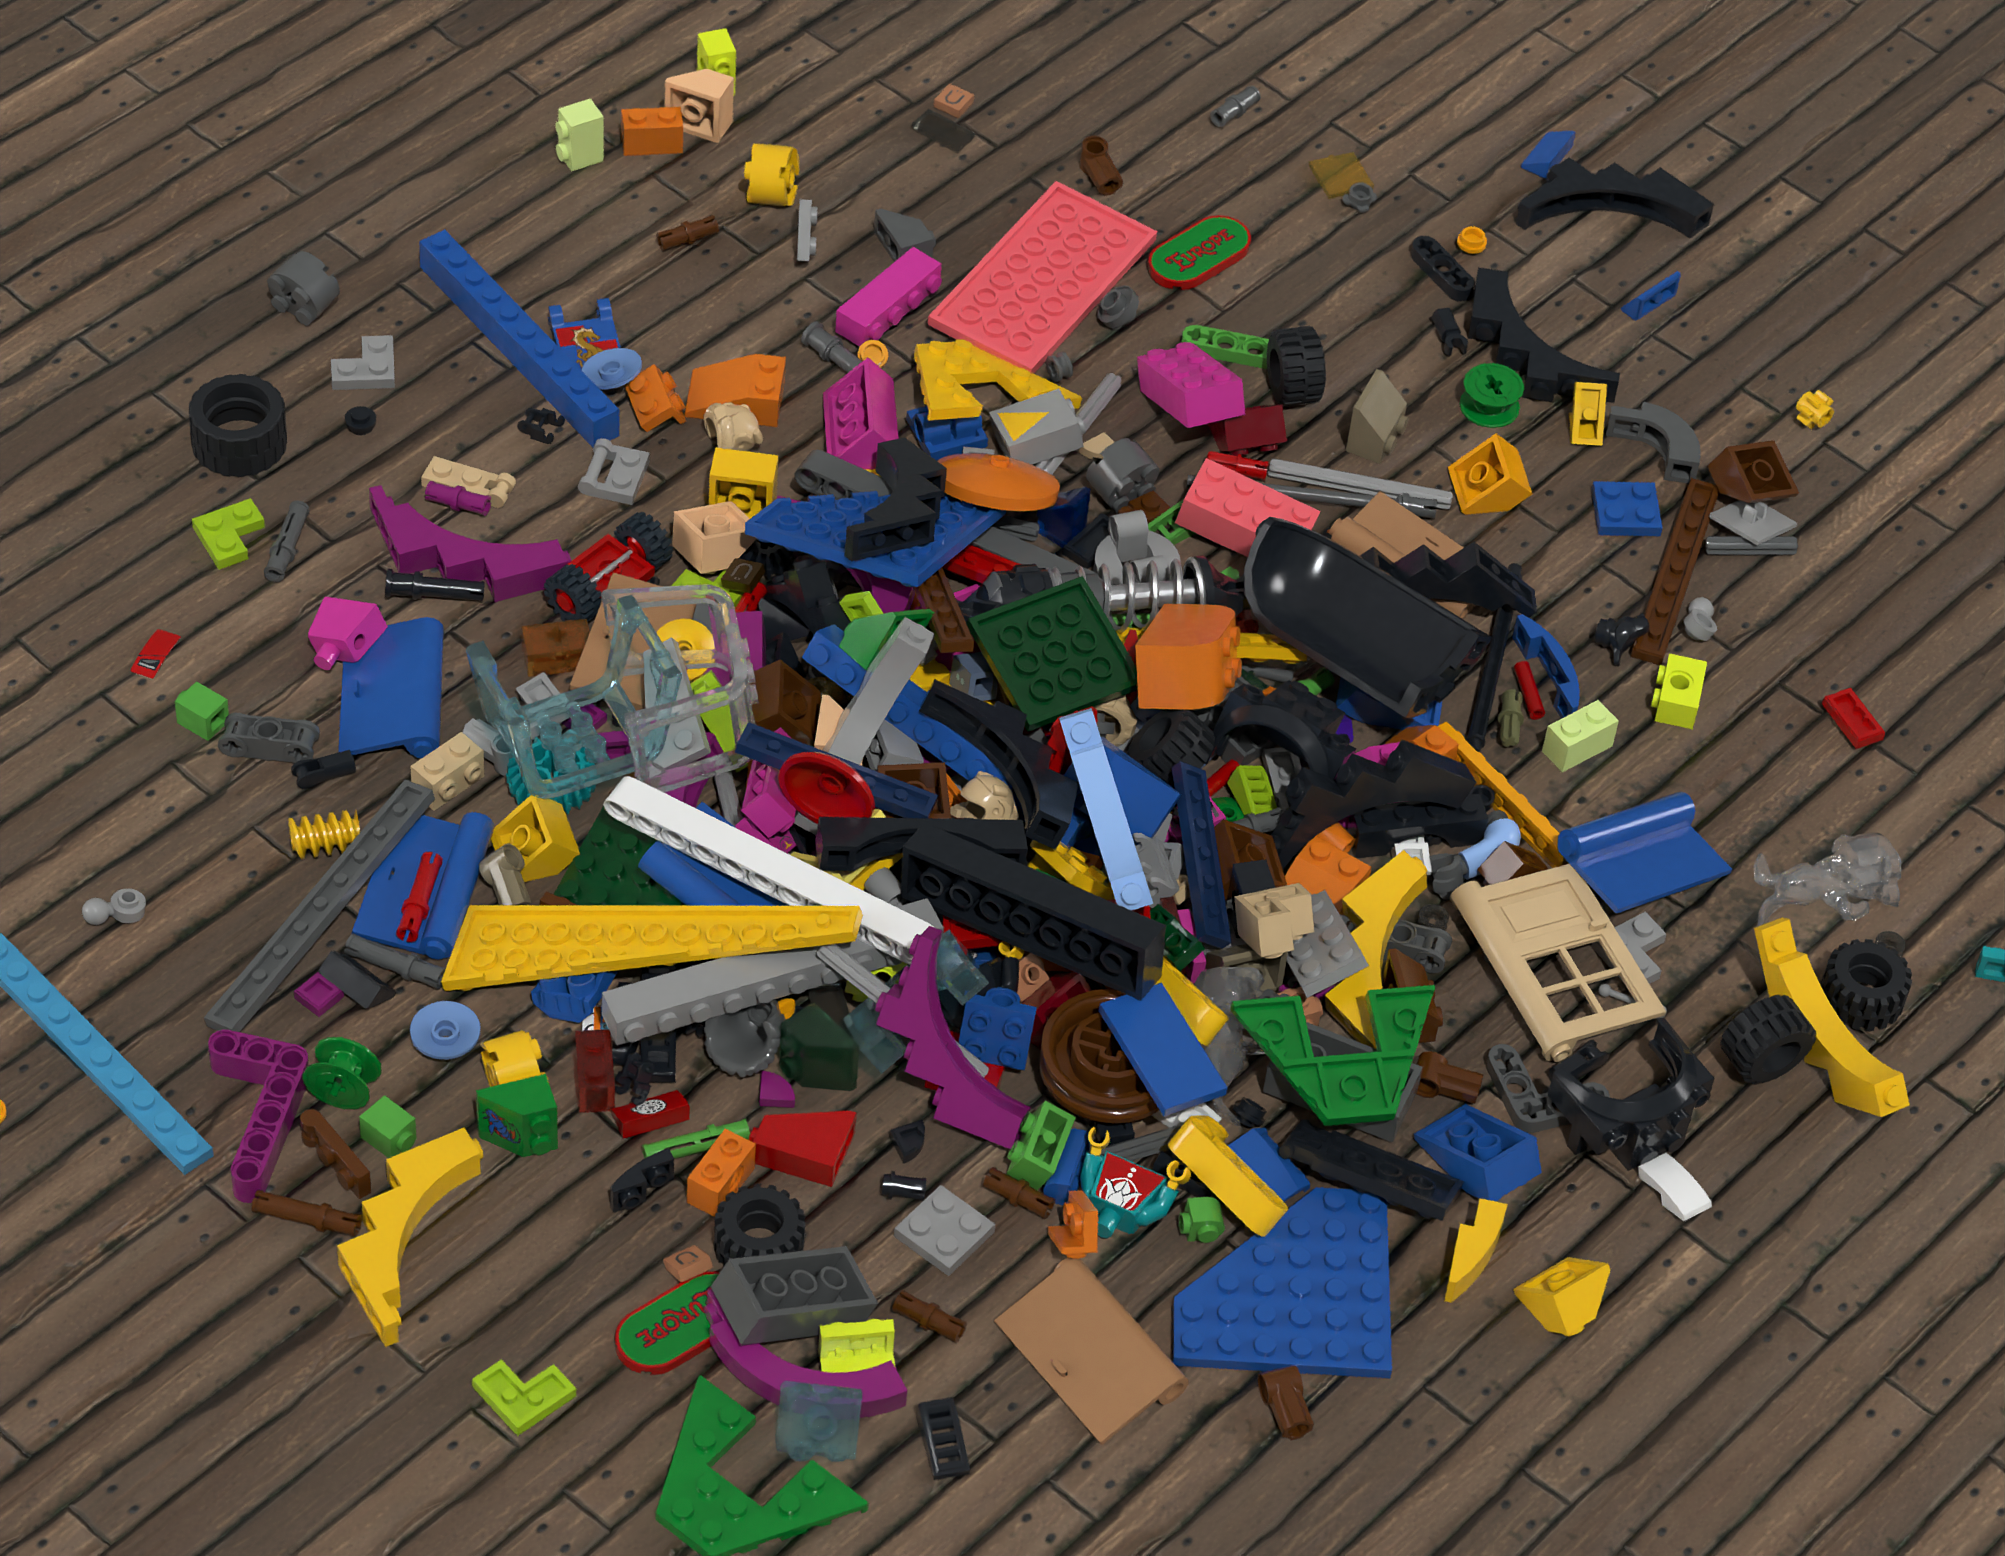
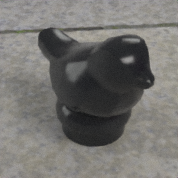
M1640 613V615L1633 618L1623 616L1617 621L1613 618L1608 620L1601 618L1596 630L1595 643L1601 644L1605 648L1611 647L1614 654V666H1620L1622 654L1637 638L1648 632L1649 621L1645 618L1644 613Z

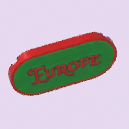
M1215 215L1203 218L1159 244L1151 251L1148 260L1149 275L1157 284L1165 288L1173 289V286L1181 287V290L1195 288L1240 261L1248 254L1251 242L1250 231L1242 222L1232 217Z
M706 1271L681 1282L626 1315L619 1323L615 1334L616 1353L620 1361L632 1371L638 1373L644 1371L651 1372V1375H660L670 1372L712 1346L709 1341L711 1324L706 1317L704 1306L707 1305L708 1290L711 1289V1285L720 1272Z

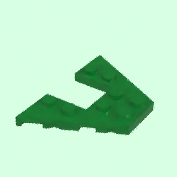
M1435 985L1367 991L1365 1000L1378 1052L1314 1057L1300 996L1232 1001L1230 1010L1325 1126L1394 1120L1400 1098L1435 991Z
M700 1375L698 1377L656 1510V1521L701 1556H731L735 1553H746L758 1549L759 1544L776 1538H780L782 1541L806 1533L813 1526L824 1527L830 1525L831 1520L857 1511H861V1513L868 1511L869 1502L814 1460L806 1464L763 1507L718 1474L711 1467L756 1425V1416Z

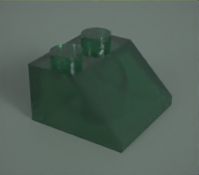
M815 1002L781 1023L779 1066L785 1076L793 1078L801 1087L840 1091H853L857 1088L859 1045Z

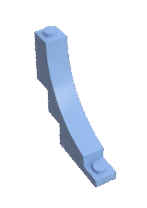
M1092 708L1061 717L1059 720L1116 903L1131 911L1153 904L1151 894Z

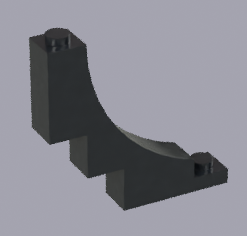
M905 437L878 443L876 472L890 485L893 493L883 503L865 513L864 523L847 527L845 557L850 561L934 542L935 521L939 519L941 498L945 496L947 468Z
M1475 542L1445 560L1424 544L1395 563L1375 547L1359 555L1427 598L1461 601L1492 611L1508 604L1513 611L1517 610L1528 618L1537 613L1535 590Z

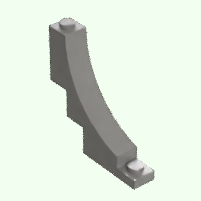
M904 617L869 665L861 688L842 712L834 735L822 751L860 765L897 697L926 656L934 635L933 632ZM796 810L794 824L816 835L818 824Z

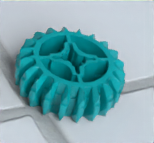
M549 734L546 740H540L535 736L533 744L523 742L522 749L518 750V757L509 759L506 781L511 797H516L518 806L535 792L562 804L565 813L568 815L571 807L580 809L582 802H589L591 793L596 788L597 768H595L593 756L588 754L585 746H578L575 739L565 742L563 735L558 740L552 739Z

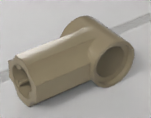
M510 843L504 844L479 862V870L485 881L493 886L499 905H530L531 900L520 872L525 865L524 858L520 851Z

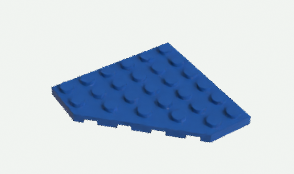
M877 491L856 492L851 494V498L835 500L833 494L808 496V502L800 501L796 503H791L790 498H778L745 523V534L755 537L764 543L772 542L785 546L790 551H801L814 555L819 560H830L840 563L848 569H860L878 578H889L899 581L907 587H918L1004 516L1006 510L974 505L945 493V496L941 498L939 519L935 521L934 542L856 561H850L845 557L847 527L864 523L865 513L883 503L890 495L878 497Z
M1316 1187L1292 1205L1265 1237L1255 1234L1174 1297L1173 1363L1176 1366L1254 1371H1270L1295 1365L1300 1373L1390 1378L1392 1373L1388 1221L1387 1201L1385 1198L1373 1193H1362L1354 1189Z

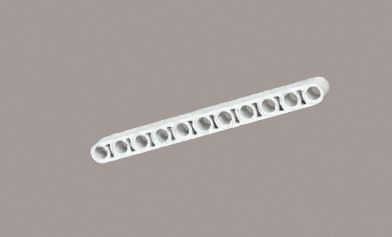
M630 776L623 777L604 801L605 810L616 820L789 906H860L863 917L856 939L908 965H911L914 956L909 954V949L915 935H921L929 926H932L867 892Z

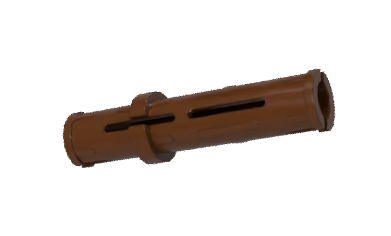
M260 1189L255 1193V1196L259 1198H253L251 1209L254 1213L258 1212L315 1226L316 1230L320 1232L331 1230L357 1237L359 1231L355 1229H360L362 1224L361 1214L333 1209L332 1205L328 1203L317 1205L264 1192Z

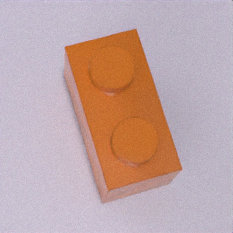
M681 107L621 109V137L624 156L683 153Z

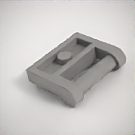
M597 439L593 447V458L586 475L581 477L578 490L587 496L633 505L650 462V453L616 446L607 439ZM605 459L612 460L613 464L605 483L598 482L597 479Z

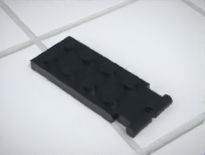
M1306 1119L1301 1120L1279 1149V1154L1282 1158H1293L1311 1165L1310 1169L1319 1172L1326 1179L1340 1180L1352 1185L1359 1192L1373 1193L1385 1198L1392 1205L1405 1206L1416 1210L1421 1216L1428 1219L1443 1221L1458 1198L1464 1183L1462 1180L1334 1130L1328 1132L1313 1126Z

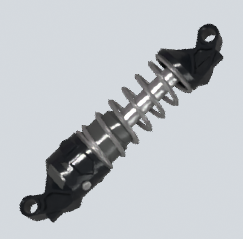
M1203 555L1189 557L1185 562L1183 571L1180 561L1174 558L1170 565V581H1159L1157 565L1153 560H1150L1146 568V583H1135L1133 567L1127 561L1123 566V584L1111 585L1109 569L1104 563L1099 567L1098 575L1085 574L1084 569L1080 565L1075 569V572L1060 573L1056 567L1051 571L1049 568H1038L1036 564L1015 565L1009 571L989 573L982 585L965 601L962 602L956 599L967 624L968 618L1083 576L1113 628L1118 633L1124 632L1131 623V620L1142 631H1146L1159 612L1158 607H1162L1164 604L1220 605L1233 609L1235 616L1243 610L1251 609L1245 595L1244 574L1237 580H1234L1218 572ZM1152 608L1148 623L1141 624L1134 609ZM1128 610L1123 626H1117L1111 611ZM928 624V625L926 626V629L929 630V631H931V629H930V627H929V624Z

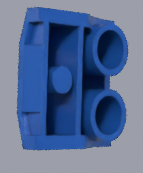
M620 970L540 979L536 987L531 991L533 1004L550 1018L580 1023L593 1012L594 1006L602 998V992L608 990L615 975Z
M1265 1127L1252 1128L1228 1145L1284 1202L1299 1192L1303 1191L1305 1193L1310 1189L1311 1184L1306 1176L1290 1159H1284L1280 1156V1147L1268 1136Z

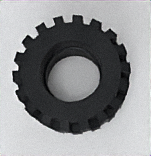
M1312 326L1275 329L1269 337L1267 345L1268 378L1272 393L1277 403L1282 405V407L1318 403L1322 399L1326 383L1325 357L1320 338Z
M1164 709L1149 719L1138 731L1130 744L1127 755L1174 788L1172 767L1181 761L1201 769L1213 750L1215 737L1213 731L1191 710Z
M1858 939L1851 940L1850 945L1843 943L1839 945L1838 950L1834 949L1830 959H1828L1821 981V988L1844 1025L1846 1023L1850 1024L1852 1029L1859 1030L1862 1027L1866 1031H1874L1875 1027H1878L1880 1030L1887 1028L1888 1023H1895L1903 1011L1912 984V972L1910 968H1906L1908 964L1904 957L1899 958V952L1894 948L1891 950L1886 948L1887 944L1885 943L1875 944L1870 939H1865V942H1860ZM1857 982L1869 984L1874 988L1863 986Z
M1774 995L1770 998L1762 999L1742 1011L1724 1031L1720 1045L1723 1052L1747 1083H1766L1789 1072L1804 1059L1815 1043L1816 1030L1792 998H1789L1787 995Z
M753 1184V1188L750 1189L745 1185L738 1188L737 1194L730 1192L726 1195V1202H720L718 1213L715 1214L714 1251H716V1258L719 1263H724L725 1266L729 1259L803 1251L805 1214L803 1209H799L800 1203L796 1198L790 1199L789 1192L784 1189L781 1192L776 1191V1186L770 1184L768 1188H762L761 1184ZM763 1228L775 1234L766 1238H755L744 1232L750 1229Z

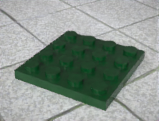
M1083 576L968 618L967 626L1013 708L1027 714L1024 725L1027 732L1055 722L1060 716H1066L1091 706L1094 707L1138 690L1137 667Z
M604 806L580 846V854L574 857L554 892V895L564 897L577 905L686 906L638 868L643 855L658 840L616 820L605 810Z

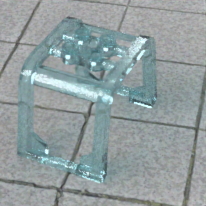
M633 595L617 599L614 633L606 671L602 677L589 685L524 706L520 705L516 697L509 698L497 679V664L484 641L471 644L466 648L483 714L488 723L498 729L519 765L525 787L534 797L542 799L559 797L635 772L649 765L664 749L682 673ZM637 628L653 652L650 658V670L657 693L649 731L620 685L633 634L636 633ZM604 698L635 751L610 759L606 752V739L598 735L593 727L592 716L587 712H583L580 707ZM567 712L571 718V729L562 734L561 725L551 721L549 717ZM536 721L540 727L541 745L543 748L552 751L555 769L560 773L567 774L547 780L541 778L534 759L530 723ZM585 747L586 759L591 763L598 764L579 769L575 762L576 751Z

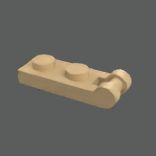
M436 456L432 458L421 477L422 486L427 487L430 481H435L436 483L451 487L463 486L466 488V491L491 496V501L489 502L495 508L504 506L508 498L507 493H510L516 485V479L511 474L501 473L497 475Z

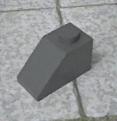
M884 209L875 210L874 233L894 262L912 247L933 258V248L936 246L935 236L931 230H927L920 219Z

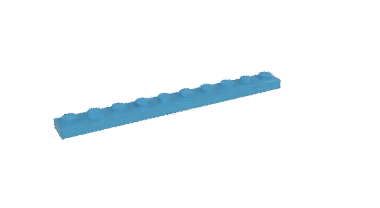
M0 933V986L184 1175L214 1156L212 1146L29 960Z

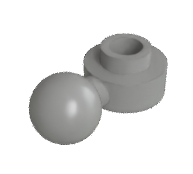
M1699 597L1694 599L1689 605V614L1684 619L1685 631L1694 640L1708 641L1717 631V626L1711 618L1714 613V607L1710 600Z
M121 889L113 894L111 902H106L101 898L87 900L82 907V916L91 925L103 924L109 916H113L114 919L122 923H135L141 920L145 914L146 899L137 890Z

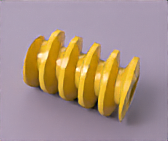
M343 810L340 821L337 820L334 812H329L326 823H324L320 814H315L312 825L307 816H302L298 827L293 818H288L292 852L297 851L301 860L305 859L307 849L311 850L314 858L319 856L320 847H324L328 856L332 855L334 845H337L340 852L343 853L347 848V844L352 843L360 833L356 810L353 819L347 810Z

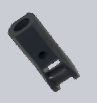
M349 749L320 758L297 761L291 767V771L294 776L298 777L296 781L298 787L308 789L324 781L356 773V767Z
M1590 1040L1572 1055L1550 1068L1548 1072L1549 1079L1551 1081L1553 1072L1560 1067H1564L1578 1080L1584 1075L1602 1067L1608 1060L1609 1054L1606 1051L1601 1052L1596 1047L1597 1043L1594 1040Z
M1161 1152L1154 1163L1152 1171L1168 1177V1165L1170 1162L1177 1160L1179 1166L1175 1170L1174 1176L1180 1177L1187 1166L1181 1160ZM1192 1171L1190 1180L1185 1184L1178 1185V1187L1196 1198L1211 1196L1210 1189Z

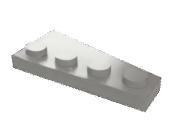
M672 637L643 652L648 777L653 781L711 753L679 644Z

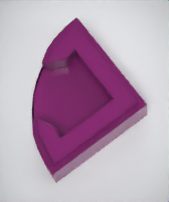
M762 1071L760 1106L795 1108V1094L791 1085L778 1074Z

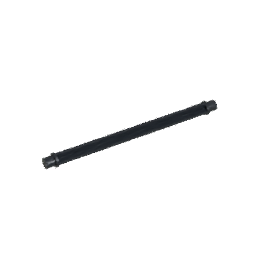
M1517 563L1510 564L1508 569L1522 579V567ZM1508 604L1497 609L1469 735L1466 737V741L1480 753L1481 749L1485 746L1489 716L1514 612Z

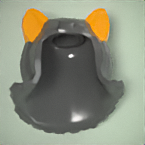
M786 998L778 1002L774 999L768 1003H760L734 1013H726L704 1021L706 1036L704 1044L706 1052L710 1058H713L714 1064L720 1066L722 1071H727L730 1075H735L737 1072L740 1077L751 1076L753 1073L765 1070L768 1064L772 1063L775 1059L774 1055L778 1051L777 1048L780 1046V1041L785 1033L787 1020L794 1014L795 999Z

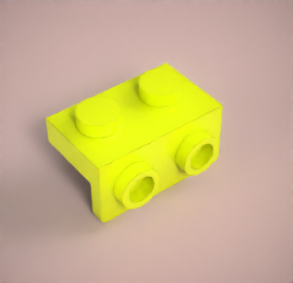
M870 1319L865 1322H834L829 1325H820L818 1353L821 1371H859L875 1367L892 1360L895 1366L893 1355L895 1329L893 1319Z

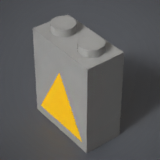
M1059 389L989 412L994 438L1006 457L1033 465L1084 447L1081 434L1086 433L1083 420L1080 415L1075 417V410L1070 398L1065 399Z

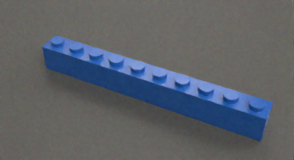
M446 230L419 241L420 268L545 399L564 416L568 423L592 448L597 439L603 438L610 441L619 436V409Z
M835 624L816 631L802 659L855 696L861 688L867 670L839 647L845 636L844 631ZM909 679L885 717V720L942 762H945L946 765L968 781L975 778L979 771H982L1005 782L1013 794L1019 815L1018 818L1025 822L1022 805L1013 787L1002 772L984 753L964 737L937 720L919 712L927 692ZM1074 806L1070 825L1061 842L1068 848L1079 843L1091 824L1090 816Z

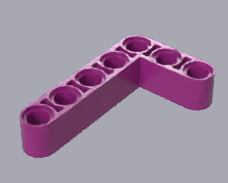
M219 1030L213 1033L208 1040L211 1069L221 1076L264 1085L231 1165L234 1197L243 1203H252L253 1198H259L255 1196L258 1189L264 1192L267 1189L307 1087L303 1083V1072L309 1066L308 1054L303 1047L296 1044L232 1030Z

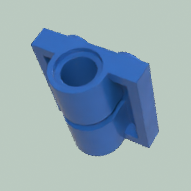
M927 406L907 411L906 420L923 451L935 460L949 455L963 454V447L986 448L988 446V437L982 429L981 414L980 417L929 421L927 419Z
M992 988L987 991L985 996L968 993L959 1044L984 1063L1025 1071L1037 1007L1020 1004L1019 995L1008 988Z

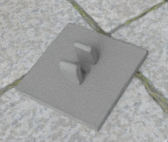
M1738 500L1710 513L1709 518L1755 545H1759L1797 527V522L1762 502L1747 503Z

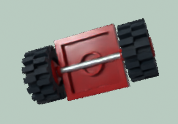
M637 512L616 527L617 530L614 531L616 538L610 534L605 535L546 579L544 588L547 590L544 593L545 596L550 597L547 601L549 605L555 607L553 611L556 615L560 613L561 620L564 622L568 620L570 626H583L597 615L612 573L645 582L655 576V571L672 558V552L674 551L673 547L670 546L672 543L671 538H666L665 536L667 531L665 528L661 530L659 527L661 523L658 520L654 522L653 516L650 514L646 516L645 512Z

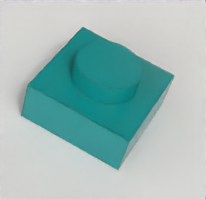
M1983 946L1976 964L1975 977L2005 982V950Z

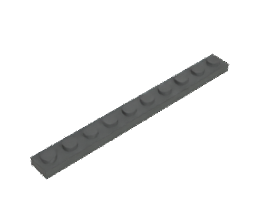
M406 779L402 782L205 1015L204 1019L208 1027L217 1031L232 1030L240 1032L435 800L433 790Z

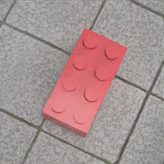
M1206 458L1183 500L1175 524L1248 557L1252 543L1256 538V529L1268 517L1284 519L1313 530L1321 511Z

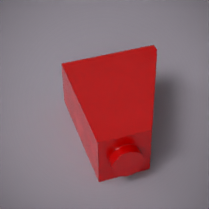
M831 1111L764 1115L759 1128L753 1127L749 1136V1141L756 1144L755 1164L832 1187L854 1138L857 1112Z

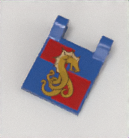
M609 298L597 299V318L567 323L564 322L561 305L548 306L550 314L548 316V323L553 332L556 345L580 369L595 354L608 349L621 348Z

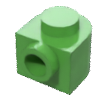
M1212 1197L1187 1198L1184 1213L1179 1214L1180 1233L1186 1234L1187 1242H1213L1224 1232L1225 1225L1220 1203L1217 1199Z

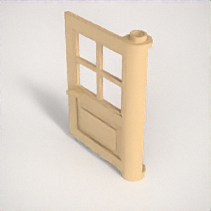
M1570 864L1481 887L1477 881H1469L1457 887L1450 895L1452 904L1462 914L1541 1046L1542 1054L1547 1061L1561 1062L1569 1057L1577 1040L1665 1015V1008L1587 882ZM1599 941L1615 968L1582 976L1567 950ZM1558 952L1574 979L1542 988L1526 961ZM1619 975L1634 998L1635 1003L1604 1011L1588 984ZM1580 987L1595 1014L1563 1023L1547 995Z

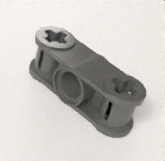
M231 713L225 719L224 725L226 730L224 735L219 738L218 748L223 754L230 757H247L266 761L275 760L296 763L300 760L313 759L314 751L312 747L314 742L319 739L320 729L315 723L307 720H290L271 716L262 717Z
M1398 920L1388 940L1383 960H1387L1388 950L1395 948L1423 965L1426 972L1438 973L1445 966L1444 955L1451 947L1452 937L1440 928H1431L1406 920ZM1431 957H1433L1432 963L1429 962Z

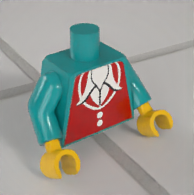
M1093 1127L1088 1133V1139L1092 1147L1090 1152H1086L1080 1181L1083 1192L1098 1210V1235L1103 1238H1110L1115 1229L1133 1234L1140 1226H1147L1164 1218L1179 1193L1178 1185L1185 1184L1190 1180V1169L1186 1167L1182 1176L1175 1177L1174 1172L1178 1168L1179 1162L1174 1160L1167 1167L1168 1177L1111 1152L1106 1151L1103 1156L1101 1155L1102 1149L1110 1143L1109 1132L1106 1131V1137L1102 1143H1095L1093 1136L1096 1128Z

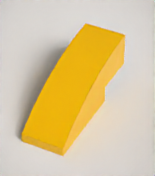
M1479 1198L1474 1225L1460 1224L1445 1302L1452 1303L1463 1294L1486 1267L1498 1243L1508 1204Z

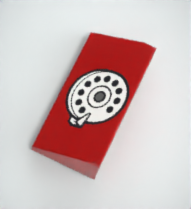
M678 1090L647 1098L641 1105L630 1103L611 1109L622 1139L690 1120V1106Z

